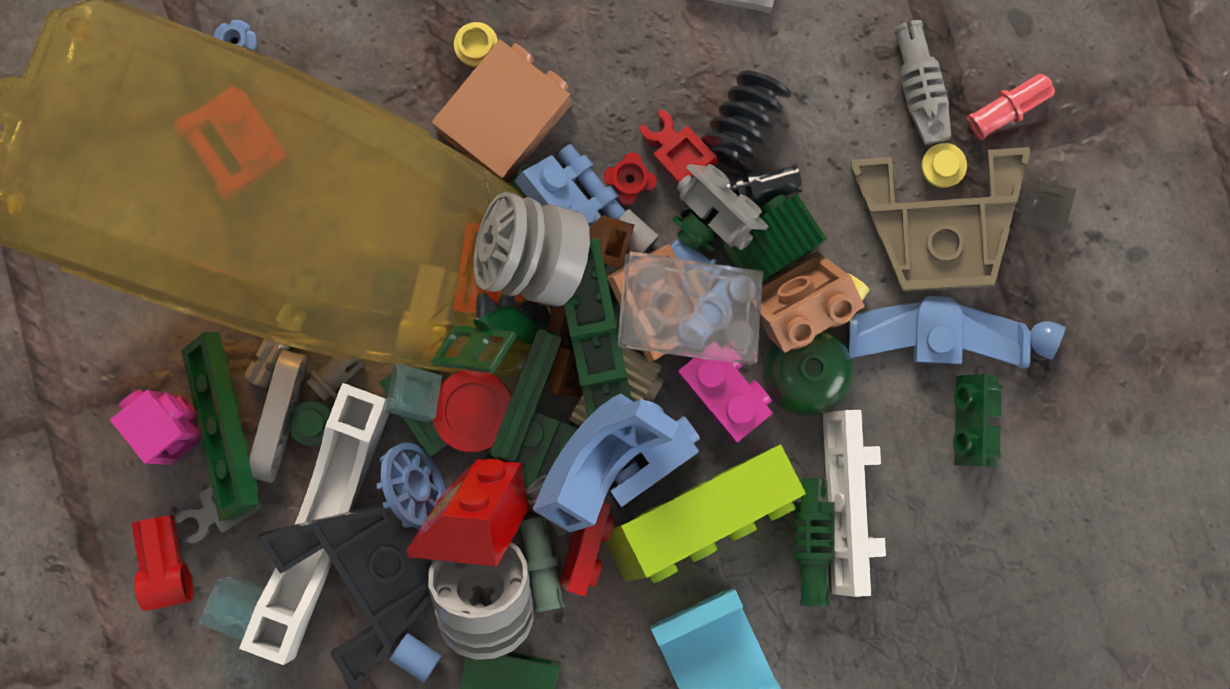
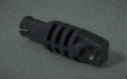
M796 164L758 174L756 170L752 171L749 169V171L726 175L730 181L727 187L738 197L740 194L748 197L759 208L761 205H764V200L775 198L781 194L801 193L803 190L800 172ZM679 194L677 196V204L681 218L684 219L692 209L680 199ZM714 208L707 216L706 221L713 220L719 212Z

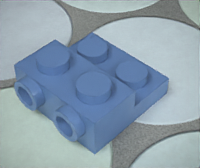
M685 416L676 421L679 423L674 440L639 453L647 465L640 468L634 462L616 476L614 480L617 486L610 491L621 507L699 452L694 443L700 437Z

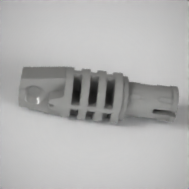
M921 20L911 21L912 27H910L913 40L910 39L906 22L894 28L904 62L900 67L901 71L899 74L909 114L912 116L924 146L948 141L951 138L949 101L939 62L935 57H930L923 31V23Z

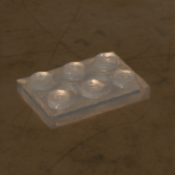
M630 251L625 255L617 347L747 365L756 363L758 359L763 271Z

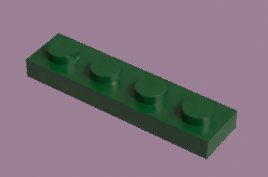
M203 332L183 348L181 352L219 521L236 520L259 505L257 497L258 486L252 476L247 454L248 443L242 432L237 410L238 399L232 389L228 371V356L223 349L220 332Z

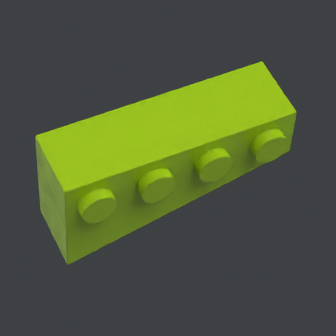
M782 445L767 449L715 475L708 482L704 481L677 494L669 502L665 501L653 508L651 507L636 515L635 519L628 523L614 526L608 541L605 543L624 581L650 577L652 582L656 583L676 573L678 569L675 563L689 555L692 561L695 562L717 551L718 548L715 542L727 535H730L732 541H735L757 530L754 521L768 514L772 521L795 510L796 508L792 501L806 493Z

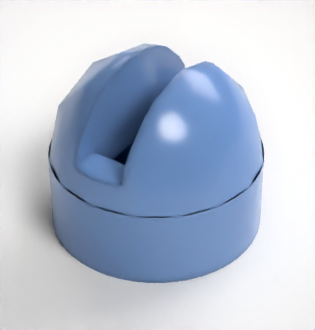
M1049 321L1034 325L1030 331L1031 349L1039 356L1053 360L1066 327Z

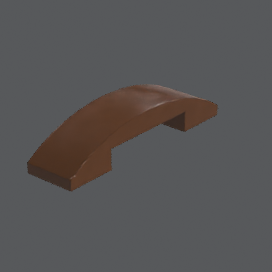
M602 215L589 229L590 239L599 238L605 270L607 265L622 268L635 225ZM564 305L553 306L548 331L559 335L562 338V343L548 377L550 392L557 395L582 397L583 391L580 385Z

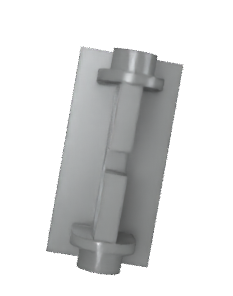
M694 164L687 165L686 168L694 177L691 178L688 175L677 185V189L681 192L680 199L702 219H706L715 208L719 213L708 225L730 247L736 246L739 250L744 249L753 239V236L749 233L751 229L766 230L769 227L759 217L762 212L761 209L748 197L742 194L738 197L727 187V184L730 182L729 179L718 168L711 164H708L707 167Z

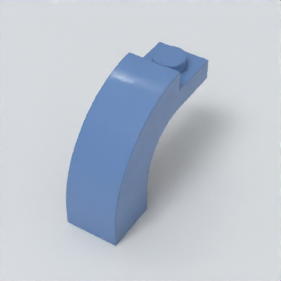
M622 394L611 398L583 422L562 449L543 483L533 511L568 532L595 525L606 494L622 468L640 452L674 440L679 423L664 414L663 409L653 402L643 399L633 402Z

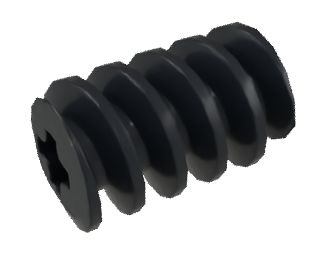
M750 70L741 71L737 75L736 83L738 86H733L729 89L727 93L729 101H724L719 107L721 116L714 117L710 122L713 132H706L701 138L717 156L719 162L739 172L749 171L748 167L740 161L742 156L751 159L757 157L756 151L749 145L750 141L760 144L766 141L765 136L758 130V127L762 126L771 129L775 125L774 121L766 114L767 111L778 114L783 111V106L775 100V97L779 96L788 99L792 95L791 90L777 79Z

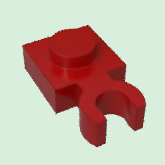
M662 109L657 112L660 122L665 125L660 132H651L644 124L640 126L644 141L650 146L661 147L653 154L655 161L677 184L688 175L691 178L694 177L686 168L688 164L707 167L708 164L714 166L718 163L717 156L688 125L676 133L672 117Z

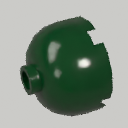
M826 330L815 335L813 341L800 349L789 350L786 353L773 342L769 346L762 362L765 389L769 397L781 409L794 415L815 416L829 411L845 398L852 383L853 362L848 349L835 334Z

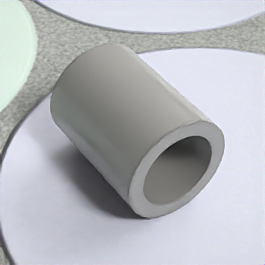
M630 209L618 219L635 225L627 250L636 258H641L656 242L659 235Z

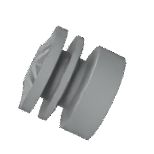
M510 192L498 194L490 203L476 238L474 276L477 285L483 290L491 292L501 291L504 295L508 296L521 293L529 301L554 307L564 305L576 291L587 264L590 236L589 225L585 215L579 211L554 204L541 207V204L535 199L528 197L523 199L517 194Z
M510 542L497 567L433 560L429 568L428 587L432 603L435 607L437 625L444 642L456 653L476 660L495 659L515 650L527 638L534 622L533 600L528 566L520 548Z

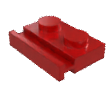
M603 502L595 525L573 531L559 579V584L568 592L586 596L588 586L594 587L598 581L602 561L596 558L601 541H608L614 524V515L609 514L610 504Z

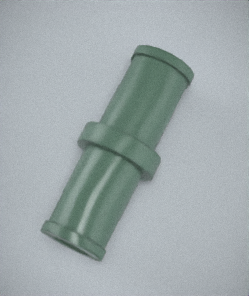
M545 517L524 520L519 525L521 527L528 572L530 573L536 613L565 607L556 566L560 565L559 556L554 557L547 524L548 520Z

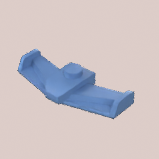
M926 296L921 301L855 313L854 317L847 322L846 347L851 358L914 346L913 363L962 364V350L1015 365L1018 368L1025 369L1030 365L1031 332L1026 324L958 304L951 297Z

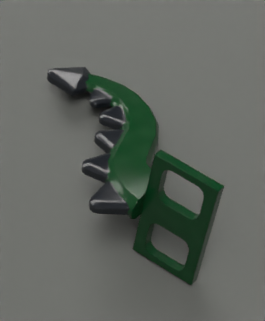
M479 293L476 299V318L473 320L476 327L454 325L432 358L431 363L434 366L494 374L515 339L525 344H532L536 331L539 329L548 330L550 313L546 306L540 305L534 316V305L531 301H525L517 308L514 296L502 293L498 304H496L488 294ZM460 336L470 337L458 356L445 357L446 352L456 338ZM490 341L494 343L503 341L490 361H477L481 352Z

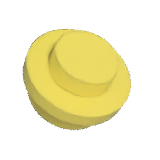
M472 22L459 29L454 39V49L461 62L471 67H477L498 42V39L493 29L488 25Z
M940 143L932 146L924 154L921 169L923 176L931 185L938 188H949L959 183L965 176L967 160L964 153L955 145Z

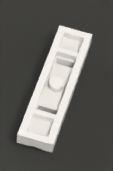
M861 410L824 412L823 431L828 502H835V560H833V564H830L832 594L853 597L871 596L869 558L886 556L885 538L868 537L864 465L881 464L880 447H863Z

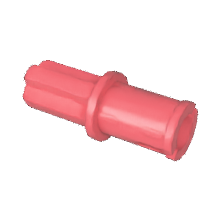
M1038 74L1010 92L1007 90L1001 91L998 99L977 112L968 115L967 122L973 134L979 140H984L986 136L1009 122L1014 121L1018 123L1021 121L1024 113L1054 95L1055 89L1052 81L1048 76Z

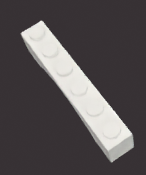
M342 383L325 426L316 466L295 524L352 511L393 403L391 400ZM324 549L319 550L281 574L275 568L256 604L239 649L281 665H285L296 658L332 564Z

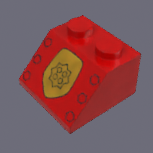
M477 459L441 494L407 548L408 557L497 567L529 509L521 463L505 462L498 459Z

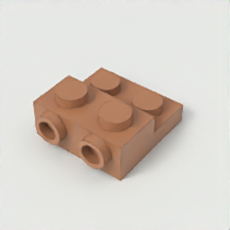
M818 251L741 295L748 311L763 324L768 337L784 353L808 345L813 341L815 335L829 327L840 326L850 321L857 311L865 307L852 277Z

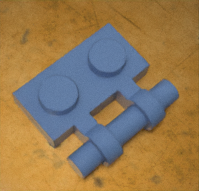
M572 144L567 145L558 153L559 158L567 166L563 169L551 155L522 171L515 180L525 195L538 201L541 207L554 204L579 211L585 215L589 229L601 217L599 213L602 211L607 217L619 219L626 212L617 201L618 194L611 186L606 187L592 170L594 164L586 155L581 156ZM579 181L591 196L590 200L585 197L574 182Z

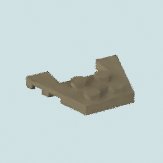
M1030 147L987 151L989 197L896 203L892 157L851 160L852 173L901 292L993 287L995 285L1013 212L1021 190L1023 175L1028 164Z

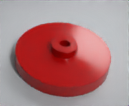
M469 370L458 372L445 380L435 394L432 404L434 427L442 440L457 450L469 453L490 450L512 394L505 383L491 373Z

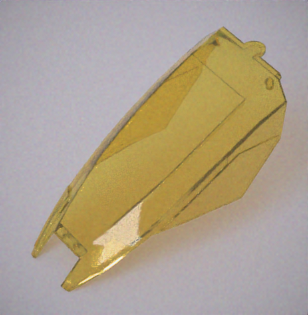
M82 0L67 8H55L49 11L23 78L7 76L0 79V124L4 125L0 134L1 245L60 266V271L219 327L298 350L343 360H349V357L452 373L464 371L462 369L434 366L431 360L454 325L476 327L473 320L476 318V299L479 293L488 294L496 304H498L502 295L501 291L491 292L481 289L475 280L474 250L482 219L490 203L498 194L510 192L517 194L523 199L527 197L484 167L430 137V132L380 106L239 45L222 41L117 0ZM521 293L514 295L517 308L523 302L528 301ZM460 336L456 338L446 352L445 357L458 356L470 337ZM514 340L492 375L519 377L530 345ZM490 341L481 352L477 361H490L503 341L500 343Z

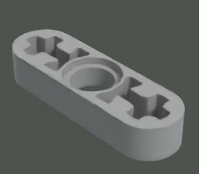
M283 350L278 357L249 458L254 479L272 483L277 476L290 432L289 418L292 411L297 407L308 364L306 355Z

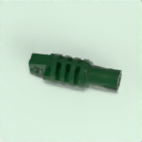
M803 478L801 485L806 494L801 496V502H794L796 508L794 510V559H796L797 564H801L800 605L830 606V601H828V564H833V560H835V502H828L827 479Z

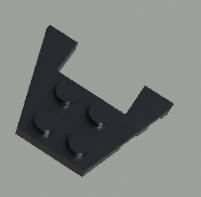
M383 504L265 531L258 535L260 543L280 574L319 550L324 549L370 622L371 626L330 651L333 660L352 689H356L366 679V674L379 659L382 660L393 647L394 641L409 624H412L432 601L428 581L429 568L433 560L411 558L407 554V548L419 529L412 526L404 528L402 520L396 516L391 507L385 509Z

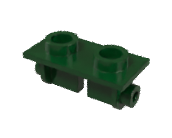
M988 374L956 376V390L954 393L956 405L955 435L953 438V448L955 451L954 465L996 467V458H1001V426H987V417H1001L1002 385H998V376H988Z

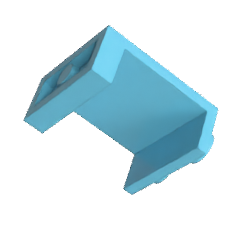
M733 587L650 625L679 689H781L772 674L742 609L743 605Z

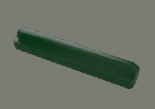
M543 329L536 331L491 447L490 454L493 457L505 462H515L517 460L561 346L562 338L559 335Z

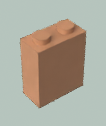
M499 39L434 118L432 124L440 136L502 185L506 186L514 172L526 162L570 108L571 97L567 92L569 86L561 77L550 70L544 74L532 65L535 60L524 48L516 43L509 47Z

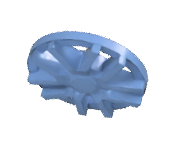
M402 443L389 449L386 455L381 456L379 459L382 463L381 482L377 483V489H383L387 502L383 503L384 508L391 507L396 516L402 520L404 528L412 526L420 529L427 518V512H431L441 494L445 491V485L437 464L423 448L412 443ZM420 460L423 462L421 468L419 467ZM430 474H431V477H432V479H433L434 484L430 483V481H429V475H430ZM393 488H396L397 495H395Z

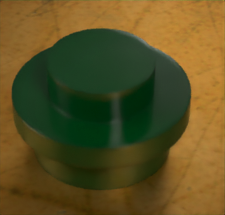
M306 401L295 407L289 418V430L293 438L306 446L321 445L325 426L331 413L330 408L317 401Z

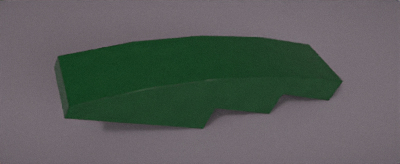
M599 238L590 239L587 264L581 282L573 296L564 304L587 417L605 402L619 394L632 401Z

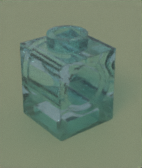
M233 576L217 579L199 624L242 641L256 604L264 589Z

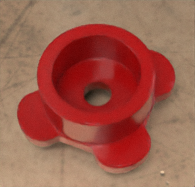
M633 152L626 154L624 160L620 161L615 168L609 167L604 172V182L609 186H613L619 194V202L626 206L633 205L636 202V197L644 191H652L657 183L656 176L647 171L642 163L641 156ZM628 175H632L634 177V181L632 183H628L626 181V177Z

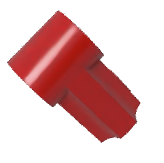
M174 515L132 522L139 571L135 574L134 587L136 599L141 610L150 611L190 603L193 599V581L188 565L182 562Z

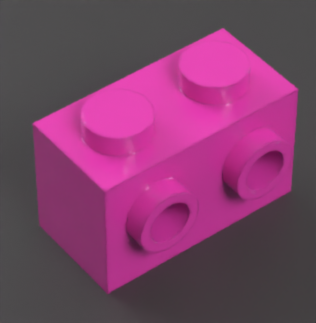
M713 342L682 367L676 376L734 444L773 414L767 406L772 400L758 382L754 380L748 384L738 372V369L743 365L728 346L724 345L719 349Z
M137 390L119 403L118 408L121 411L110 419L111 423L145 464L173 465L201 442L198 424L194 420L196 417L194 407L181 394L176 397L168 392L163 393L152 390L143 392L142 390Z

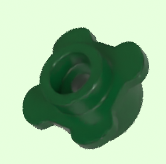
M692 210L683 220L676 215L672 218L681 227L677 236L690 248L698 251L704 246L713 253L716 251L717 248L711 242L718 234L708 225V221L700 218Z

